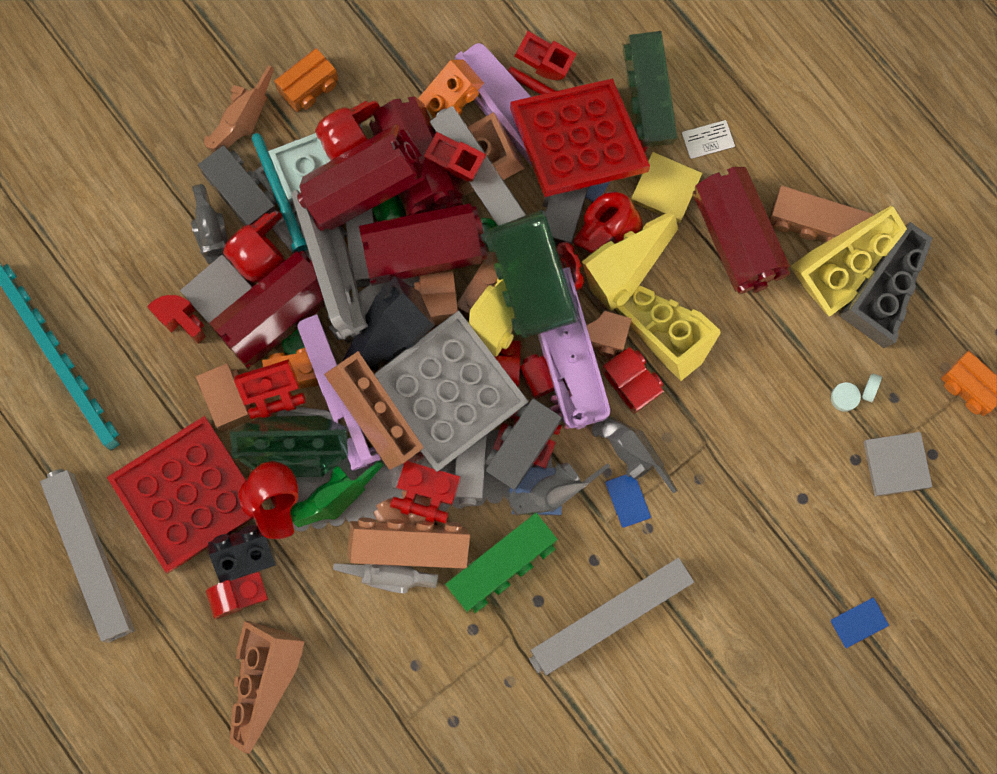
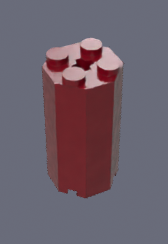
M413 96L407 97L409 102L402 103L401 99H393L375 110L373 114L375 121L371 120L369 123L373 135L375 136L395 124L399 125V131L403 128L407 130L419 147L422 154L418 158L419 164L425 163L427 167L425 180L398 194L407 216L463 205L461 201L463 192L456 176L451 175L449 171L424 158L436 134V130L430 123L431 118L425 104Z
M395 124L302 177L299 185L301 193L297 194V199L304 209H308L314 217L315 225L320 231L325 229L332 231L425 180L427 167L425 163L419 164L418 158L422 156L421 151L407 130L403 128L399 131L400 126Z
M731 167L727 169L728 175L721 176L720 172L695 185V191L692 194L734 291L738 292V294H743L750 290L753 293H757L768 288V282L772 280L778 281L789 276L788 268L790 265L747 168Z
M471 204L359 226L371 286L388 283L395 276L402 280L481 264L482 260L488 259L485 243H483L481 235L483 234L481 219L478 216L477 207L471 206Z
M296 251L209 322L213 330L247 369L251 368L297 330L300 321L312 317L326 306L312 260L303 251L299 253Z

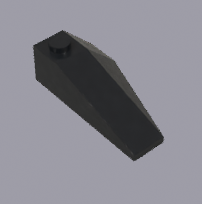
M396 276L388 284H385L374 298L365 316L368 327L354 337L342 361L359 352L371 371H374L377 363L384 359L390 361L395 358L396 351L403 347L409 349L416 345L435 326L420 292Z

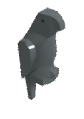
M203 184L192 186L196 201V218L191 221V226L201 254L205 257L207 263L210 264L219 256H224L223 250L227 243V235L223 215L215 212L211 207L206 187Z
M608 416L604 421L593 424L592 433L594 437L600 435L603 438L609 439L617 456L627 464L626 473L628 477L636 480L654 467L672 493L678 491L665 470V465L643 431L635 429L611 416Z
M558 463L555 467V474L540 480L531 489L530 493L521 492L516 494L515 490H513L508 497L509 507L516 516L554 512L609 468L610 465L607 463L581 482L578 474L570 464L564 463L561 465Z

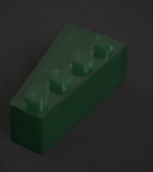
M662 31L629 35L626 43L623 44V57L627 69V84L632 95L630 100L632 114H635L637 124L634 126L639 141L641 140L642 148L674 144L678 137Z

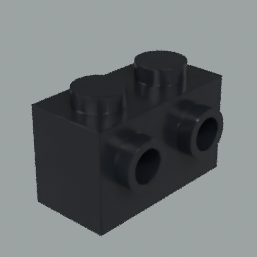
M248 525L242 528L240 532L231 535H219L208 542L209 557L220 583L276 566L275 553L269 538L261 534L256 525Z

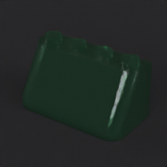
M543 210L536 211L489 229L490 235L485 236L490 253H496L498 263L494 264L498 279H504L507 290L503 291V297L507 308L512 307L516 317L511 319L515 334H521L522 338L526 339L579 322L546 213Z

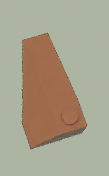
M494 112L468 127L503 180L525 169L514 143ZM456 177L463 196L475 191L469 181Z
M244 621L237 647L236 659H241L240 677H235L234 687H238V703H235L232 707L230 743L246 754L251 753L293 678L302 656L305 642L289 632L250 621Z

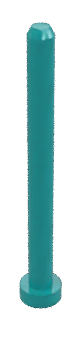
M255 133L252 136V141L293 240V243L290 245L293 253L296 251L298 253L301 251L305 252L308 250L306 240L303 238L264 139L261 134Z

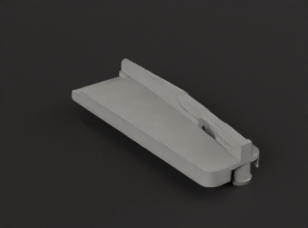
M295 190L291 195L331 323L338 330L336 334L340 339H346L349 335L354 337L362 333V330L367 328L368 324L365 320L352 262L341 228L339 226L332 231L329 229L320 231L315 225L314 217L308 209H304L297 199V194L300 192ZM351 289H352V292H353V296H354L355 302H353L352 297H351V293H350V290H351Z

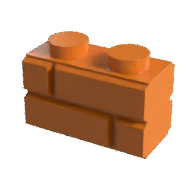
M315 48L278 77L274 83L280 95L298 112L302 108L304 110L309 109L316 102V97L321 93L332 91L337 85L338 75L331 63Z
M968 350L941 377V380L945 382L944 387L948 392L955 396L959 395L966 401L965 405L972 413L985 416L997 406V375Z

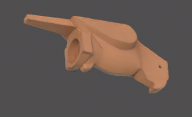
M268 65L256 87L250 91L233 85L231 89L233 93L231 95V104L224 111L220 123L209 137L205 136L204 144L209 150L215 152L223 145L228 149L241 137H247L252 134L267 99L265 93L274 71L272 66Z

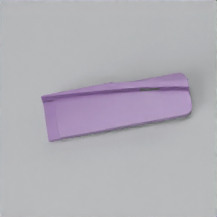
M477 43L466 52H459L455 56V60L464 59L484 82L478 90L481 100L477 96L473 101L486 116L493 112L497 115L516 149L532 165L510 110L511 101L531 96L483 44Z
M570 267L525 278L526 294L564 424L568 428L581 429L586 427V425L606 420L610 414V406ZM563 379H565L566 384H567V386H568V388H569V390H570V392H571L572 397H570L569 392H568V390H567V388H566V386H565V384H564Z
M314 315L300 321L297 326L341 437L351 465L350 467L352 471L362 467L366 470L375 464L374 461H379L381 458L379 454L371 455L377 451L374 447H368L362 429L324 375L337 366L319 317ZM342 418L345 419L351 438L346 440L338 423V420Z

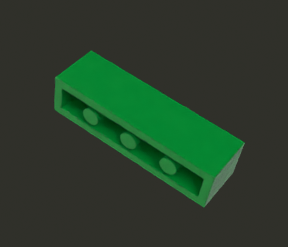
M535 513L448 581L445 586L466 613L472 610L476 614L488 604L486 598L495 592L497 595H500L511 586L509 580L518 574L521 578L534 568L531 563L539 556L544 560L556 550L553 545L557 543L558 539L540 516Z

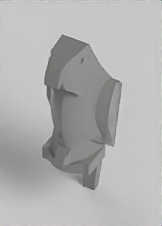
M335 563L333 566L335 571L361 577V583L391 592L407 593L408 589L415 586L437 587L438 574L417 572L412 566Z

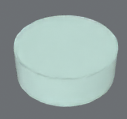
M874 373L870 375L862 395L863 400L873 402L882 376Z
M847 382L837 385L831 393L833 406L842 412L853 410L861 399L859 389Z

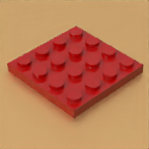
M613 78L511 101L510 110L544 197L649 172L650 164Z
M205 415L107 477L167 574L206 550L208 542L212 541L215 537L222 534L229 535L254 519L245 514L239 502L238 493L246 479Z

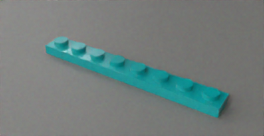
M0 262V286L102 444L110 451L120 445L116 439V436L119 435L117 429L110 420L105 422L101 416L104 409L96 398L91 400L86 393L90 389L81 375L75 376L72 368L75 367L73 361L66 352L61 354L57 348L61 343L52 330L47 332L42 325L46 320L37 307L35 309L31 308L28 303L31 297L22 285L18 287L14 279L17 278L14 270L8 263L3 265Z

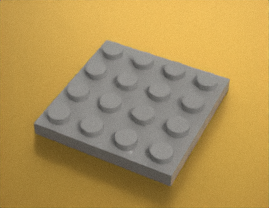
M459 310L425 335L416 345L405 350L374 374L424 448L421 452L436 472L528 403V400Z

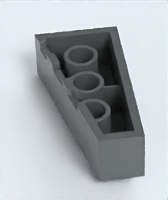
M911 222L905 225L907 230L887 256L881 258L873 269L874 273L869 279L866 278L857 289V295L839 315L883 348L895 344L897 341L901 322L904 321L910 296L913 295L916 287L917 276L922 270L933 239Z

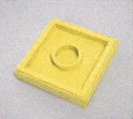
M652 152L648 161L650 164L649 172L642 174L631 201L660 215L673 211L677 222L681 223L693 196L692 193L695 191V185L699 183L702 173Z

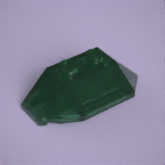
M321 415L261 417L230 430L232 458L238 462L241 461L251 470H254L262 463L277 461L289 467L295 477H323L348 456L347 427Z

